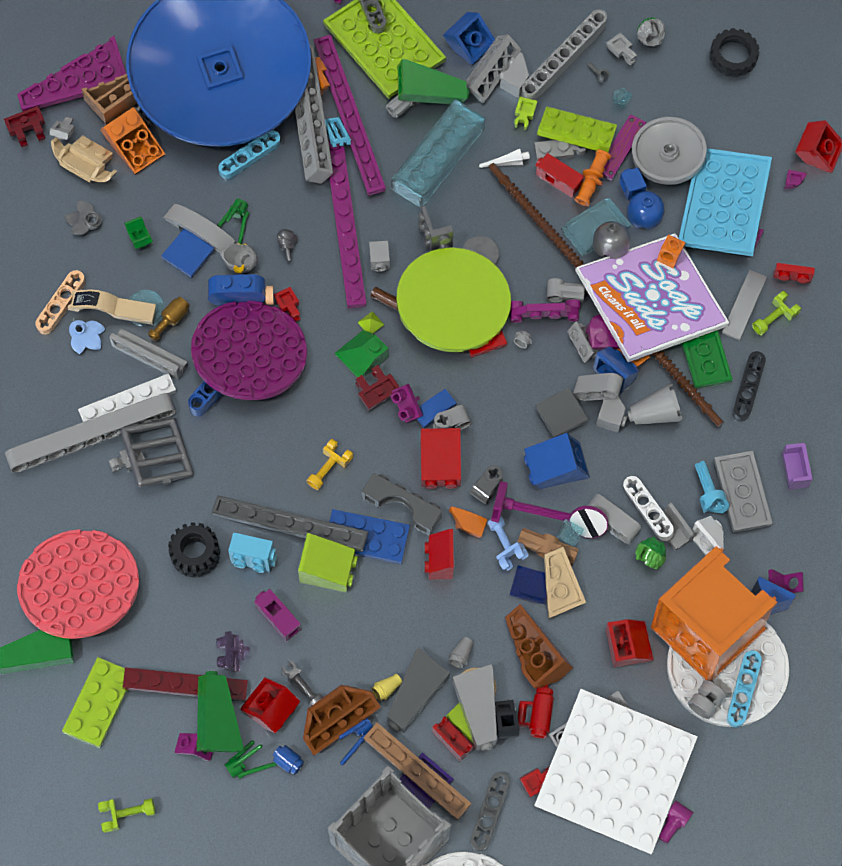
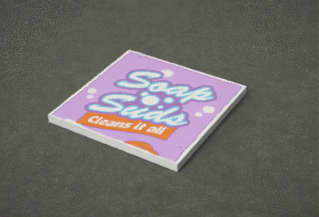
M676 233L671 235V236H673V237L679 239V238L677 237ZM667 236L628 249L627 254L621 258L610 259V256L576 267V273L627 362L729 325L728 319L685 248H683L674 268L656 261Z

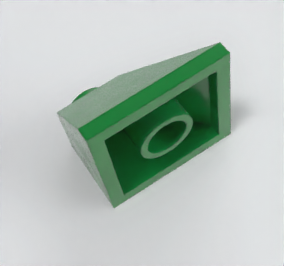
M362 330L336 351L335 355L356 377L361 375L365 377L372 371V368L389 358V348L375 334Z

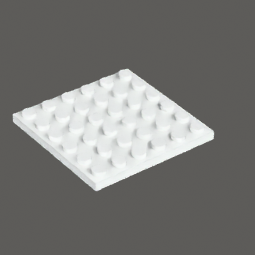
M580 689L534 806L652 854L698 736Z

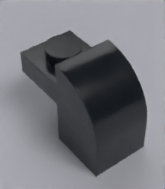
M514 701L495 702L497 738L519 737V723Z

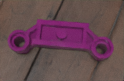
M576 299L567 300L565 303L527 304L523 306L522 301H511V322L520 323L522 318L530 317L531 319H541L542 317L559 319L563 316L568 317L570 322L579 321L581 305L580 300Z

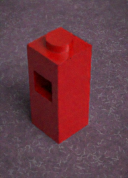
M549 153L544 158L540 157L535 165L538 177L571 198L581 188L584 176Z

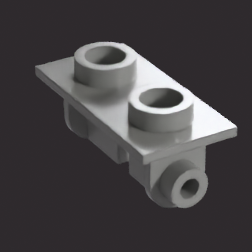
M576 321L567 332L585 364L591 357L595 359L599 350H592L587 341L589 337L586 334V325L578 324Z

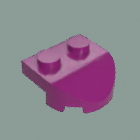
M600 314L594 316L586 327V334H588L592 350H603L607 347L620 349Z

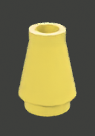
M394 674L391 677L378 681L371 688L372 693L379 701L387 700L401 685L402 679L398 674Z

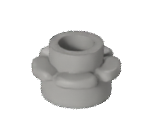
M526 331L516 332L514 343L521 348H527L532 343L531 336Z

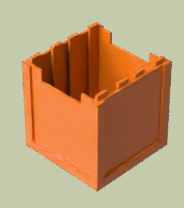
M717 546L659 598L651 624V629L700 676L711 682L765 632V625L770 613L777 605L775 596L773 598L770 597L763 589L755 596L724 567L730 559L723 553L724 549H719Z

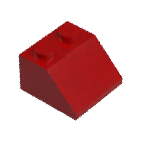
M826 120L808 122L795 152L804 163L831 173L842 151V139Z
M447 529L429 535V541L425 542V554H429V561H425V573H429V579H453V529Z
M264 677L241 706L240 710L263 728L276 734L290 714L295 711L300 700L287 687Z

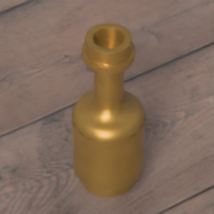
M180 296L177 299L174 298L162 311L161 316L163 320L154 330L150 329L147 335L155 342L160 339L159 335L168 325H177L185 316L190 307L188 302Z

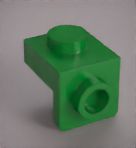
M141 216L124 223L135 249L145 247L153 242Z

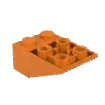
M134 107L100 129L109 144L134 174L165 154Z

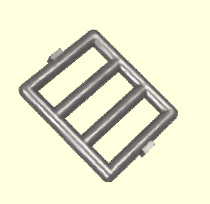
M174 417L157 421L148 419L144 420L142 424L122 427L120 429L138 487L159 483L167 485L171 481L193 476L194 472L177 420ZM166 426L171 427L173 436L132 444L129 435ZM176 443L179 452L141 461L137 460L135 451ZM182 461L183 471L143 479L142 468Z

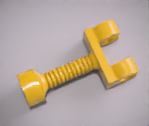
M331 439L323 448V454L328 456L329 459L316 475L311 474L306 480L308 485L315 490L321 488L323 477L335 463L345 468L354 457V453L348 449L342 457L337 455L334 451L338 447V442L334 439Z

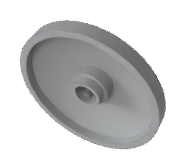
M662 117L648 122L637 132L632 144V158L636 168H639L640 173L644 177L659 184H679L691 179L701 170L706 159L707 146L701 131L691 122L677 117Z

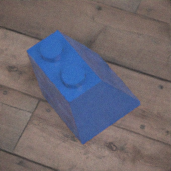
M568 433L524 449L526 454L524 461L530 469V482L539 489L590 478L580 442Z

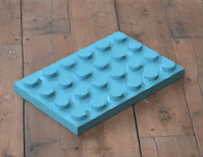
M707 148L703 167L691 179L679 240L686 242L684 247L753 256L772 157Z

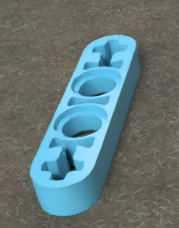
M272 130L223 160L219 164L220 176L230 179L278 148L280 145L279 133ZM255 146H260L262 151L254 153L252 149ZM240 156H245L247 161L239 163L237 159ZM225 167L228 168V169L230 168L231 171H229V172H228L227 170L224 171V168H225Z
M751 650L745 653L741 662L726 716L727 723L735 728L744 724L762 662V657L757 651ZM753 656L754 660L757 662H754L750 670L747 669L750 661L747 659ZM744 674L750 675L752 683L744 684L741 676ZM739 693L745 694L747 702L739 703L736 700V695ZM737 708H741L739 718L742 719L734 722V718L731 715L736 713Z

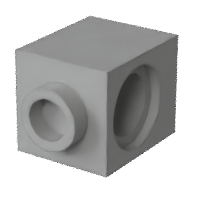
M388 241L369 242L371 271L382 272L389 270Z

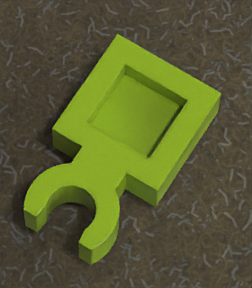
M519 97L515 110V116H518L515 119V128L518 127L519 123H524V130L528 129V119L533 120L537 106L536 100Z

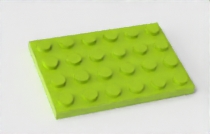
M354 0L324 19L323 24L388 99L398 93L397 65L402 59L410 60L431 69H435L446 61V56L396 0H378L386 19V29L382 33H374L370 29L359 0ZM370 6L367 8V10L369 12H375L377 8L374 6ZM376 17V18H375V24H377L378 26H380L381 24L378 23V20H377V17Z

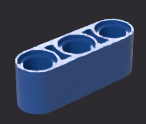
M203 381L188 399L190 413L195 417L203 416L222 393L216 390L212 393H206V390L213 388ZM195 403H201V404H202V405H201L200 407H198V408L193 407V405H194Z

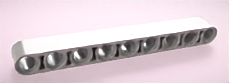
M162 393L11 448L5 452V456L11 472H21L121 435L120 429L122 427L142 424L144 420L148 419L157 421L171 417L176 413V409L170 394Z

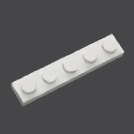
M168 373L79 408L78 411L83 422L162 393L172 395L177 392Z

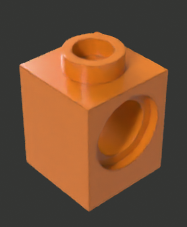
M668 234L656 261L674 268L686 242Z

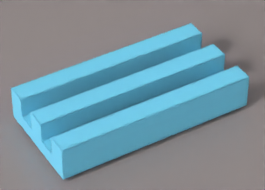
M340 117L325 119L327 137L332 147H336L338 143L340 146H343L345 142L347 145H350L351 139ZM333 122H336V124H337V126H338V128H339V130H340V132H341V134H342V136H343L342 138L340 137V135H339V133H338V129H337V127L334 125Z

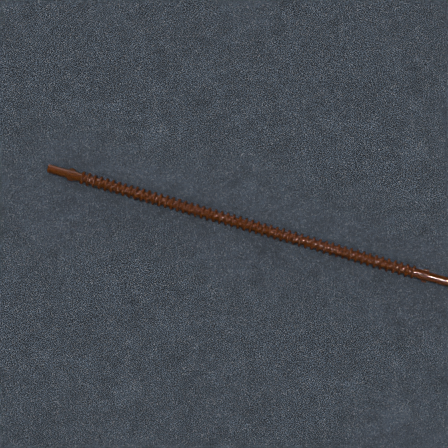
M494 163L490 164L488 168L499 179L498 182L506 187V191L509 192V195H513L516 203H520L519 206L523 207L526 214H530L529 217L533 218V222H537L536 225L540 226V230H544V234L547 233V237H550L551 242L554 241L553 244L557 245V249H561L560 252L564 253V257H568L567 260L571 261V265H575V269L584 265V261L580 260V256H576L577 253L573 252V248H569V244L566 245V241H563V237H559V233H555L556 229H552L553 226L549 225V221H545L546 218H542V214H539V210H535L536 207L532 206V202H528L529 199L525 198V194H522L521 190L518 191L519 188L515 187V183H511L508 175H504ZM658 351L652 353V356H656L655 360H659V364H663L662 368H666V372H670V376L674 377L673 380H677V385L680 384V388L685 389L684 393H688V397H692L691 401H695V405L700 406L702 413L707 414L716 426L720 427L724 422L714 412L713 406L704 400V396H700V392L697 393V388L694 389V385L689 384L690 380H686V376H682L683 372H679V368H675L676 364H672V360H668V356L664 355L665 352Z

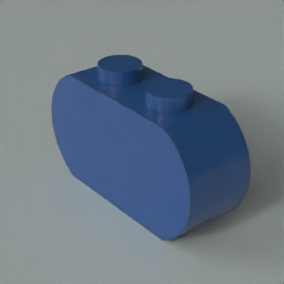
M256 274L213 276L208 280V301L218 306L230 302H264L265 279Z

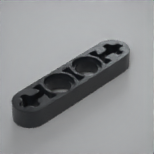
M759 351L752 352L746 363L733 408V417L738 421H746L752 411L766 362L765 355ZM759 358V362L755 369L753 368L754 359ZM754 374L757 380L750 382L746 375ZM747 390L751 392L752 397L745 399L741 393ZM742 403L746 404L744 409L745 413L743 415H740L739 410L741 409Z

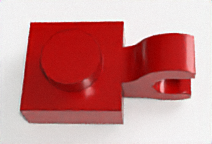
M291 287L273 294L282 312L288 310L289 315L295 321L301 320L299 317L300 313L296 308L299 305V300Z
M549 767L541 773L538 768H535L519 778L529 797L540 792Z

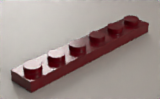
M125 667L122 689L198 697V676L202 675ZM226 678L232 701L245 702L248 680Z

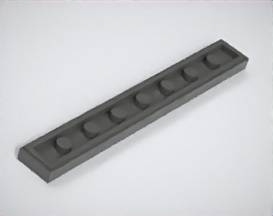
M217 495L212 510L213 516L306 538L307 533L360 552L364 551L369 535L367 531Z

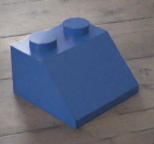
M466 12L443 34L451 49L470 64H474L495 40L481 15L476 12Z
M607 347L596 354L593 370L598 374L615 373L623 378L620 389L621 394L637 379L639 371L636 365L632 362H627L620 351Z

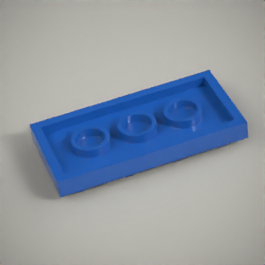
M332 509L330 523L369 533L364 551L355 550V555L402 564L410 525Z

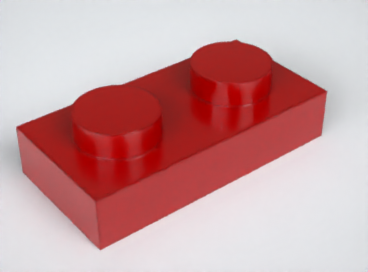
M777 263L773 278H778L782 281L795 280L799 283H811L815 268Z

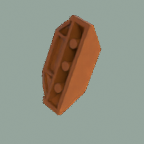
M341 684L308 708L303 740L314 756L338 739L345 731L357 725L381 707L371 691Z

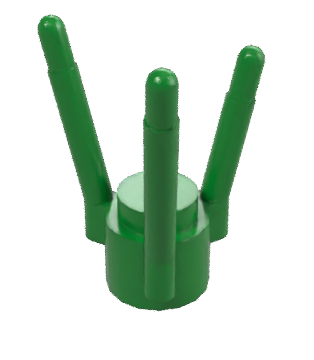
M236 199L217 224L218 227H221L225 221L229 222L232 217L238 219L243 217L238 239L239 244H242L246 221L249 215L247 211L249 205L242 199Z
M252 740L244 747L242 752H238L235 756L228 759L229 761L225 763V766L232 778L238 776L241 779L245 775L277 766V764L272 762L243 771L246 768L243 761L262 748L260 744L242 756L255 743Z

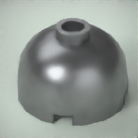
M605 222L596 229L592 247L602 257L607 255L610 256V259L621 258L627 254L630 247V234L627 228L618 222Z

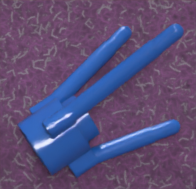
M365 718L339 736L342 739L353 732L357 736L362 735L342 759L341 765H344L364 741V736L372 729L373 726L368 718Z

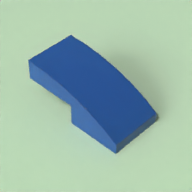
M444 389L419 406L423 416L416 419L425 428L434 423L437 413L455 407L457 403L448 391Z

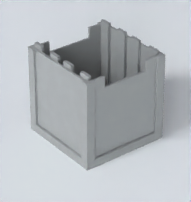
M387 766L382 771V775L336 823L333 822L328 827L330 844L353 866H425L449 841L451 825L445 819L442 820L435 812L432 813L401 784V780Z

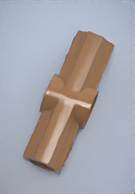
M526 528L522 529L517 541L524 544V548L535 551L542 558H544L545 553L563 546L571 566H573L579 551L576 547L560 542L553 535H541Z

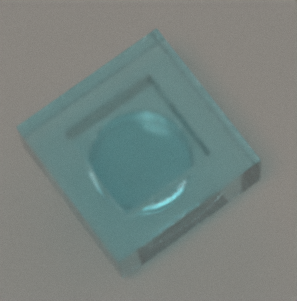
M565 519L556 537L575 547L584 529Z

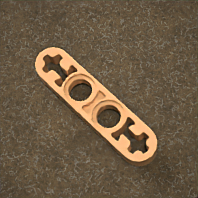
M71 271L36 320L38 332L45 335L54 330L73 299L72 296L64 299L61 297V293L64 291L72 293V291L82 290L85 285V277L81 271ZM79 277L80 281H75L74 283L73 278L77 279ZM53 306L61 308L56 314L50 312ZM48 321L49 326L42 328L41 323L45 324Z

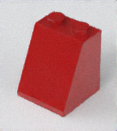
M460 428L421 429V487L435 489L445 486V488L454 489L457 486H461Z

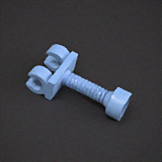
M502 516L499 523L493 522L491 519L488 521L490 530L496 531L505 551L496 556L503 570L506 569L508 571L513 567L509 558L514 554L518 559L522 558V560L529 556L524 548V544L516 542L511 545L503 529L505 522Z

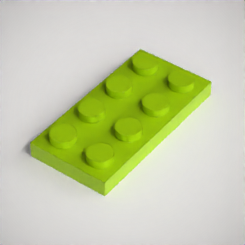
M546 106L537 135L609 153L617 125Z
M97 657L62 729L64 734L101 748L128 691L122 689L125 668Z

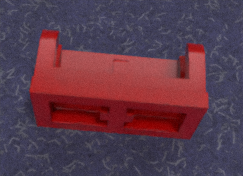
M446 716L442 718L439 724L436 723L432 727V733L459 761L463 760L475 748Z

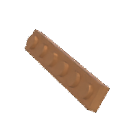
M376 723L364 736L363 739L457 821L471 806V803L380 724Z

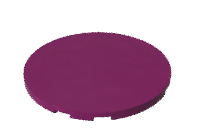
M258 301L230 302L213 309L198 323L192 337L191 357L200 377L214 390L236 399L261 400L281 394L299 379L306 364L307 347L305 336L299 325L291 316L284 311L282 312L281 309L275 306L264 305L263 302Z

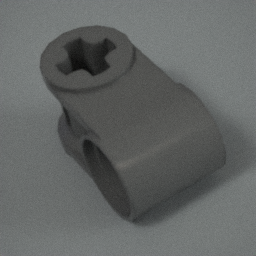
M496 465L489 466L480 479L475 482L470 490V494L484 504H487L498 489L500 481H503L502 469ZM495 474H497V478L494 477L493 479H491L490 475L494 476Z

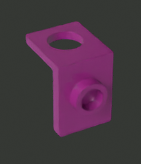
M773 569L768 570L770 582L791 593L804 591L802 572L783 575ZM797 578V587L791 589L789 586L791 579Z
M179 734L175 748L176 754L195 755L204 760L211 761L213 752L203 754L201 751H197V734Z

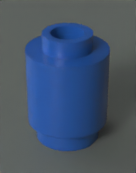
M287 745L279 746L273 753L275 757L273 762L287 773L295 775L304 764L301 756Z

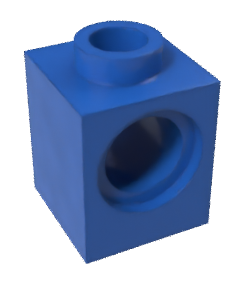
M639 168L626 169L620 175L619 183L627 200H630L639 192L646 191L647 186Z

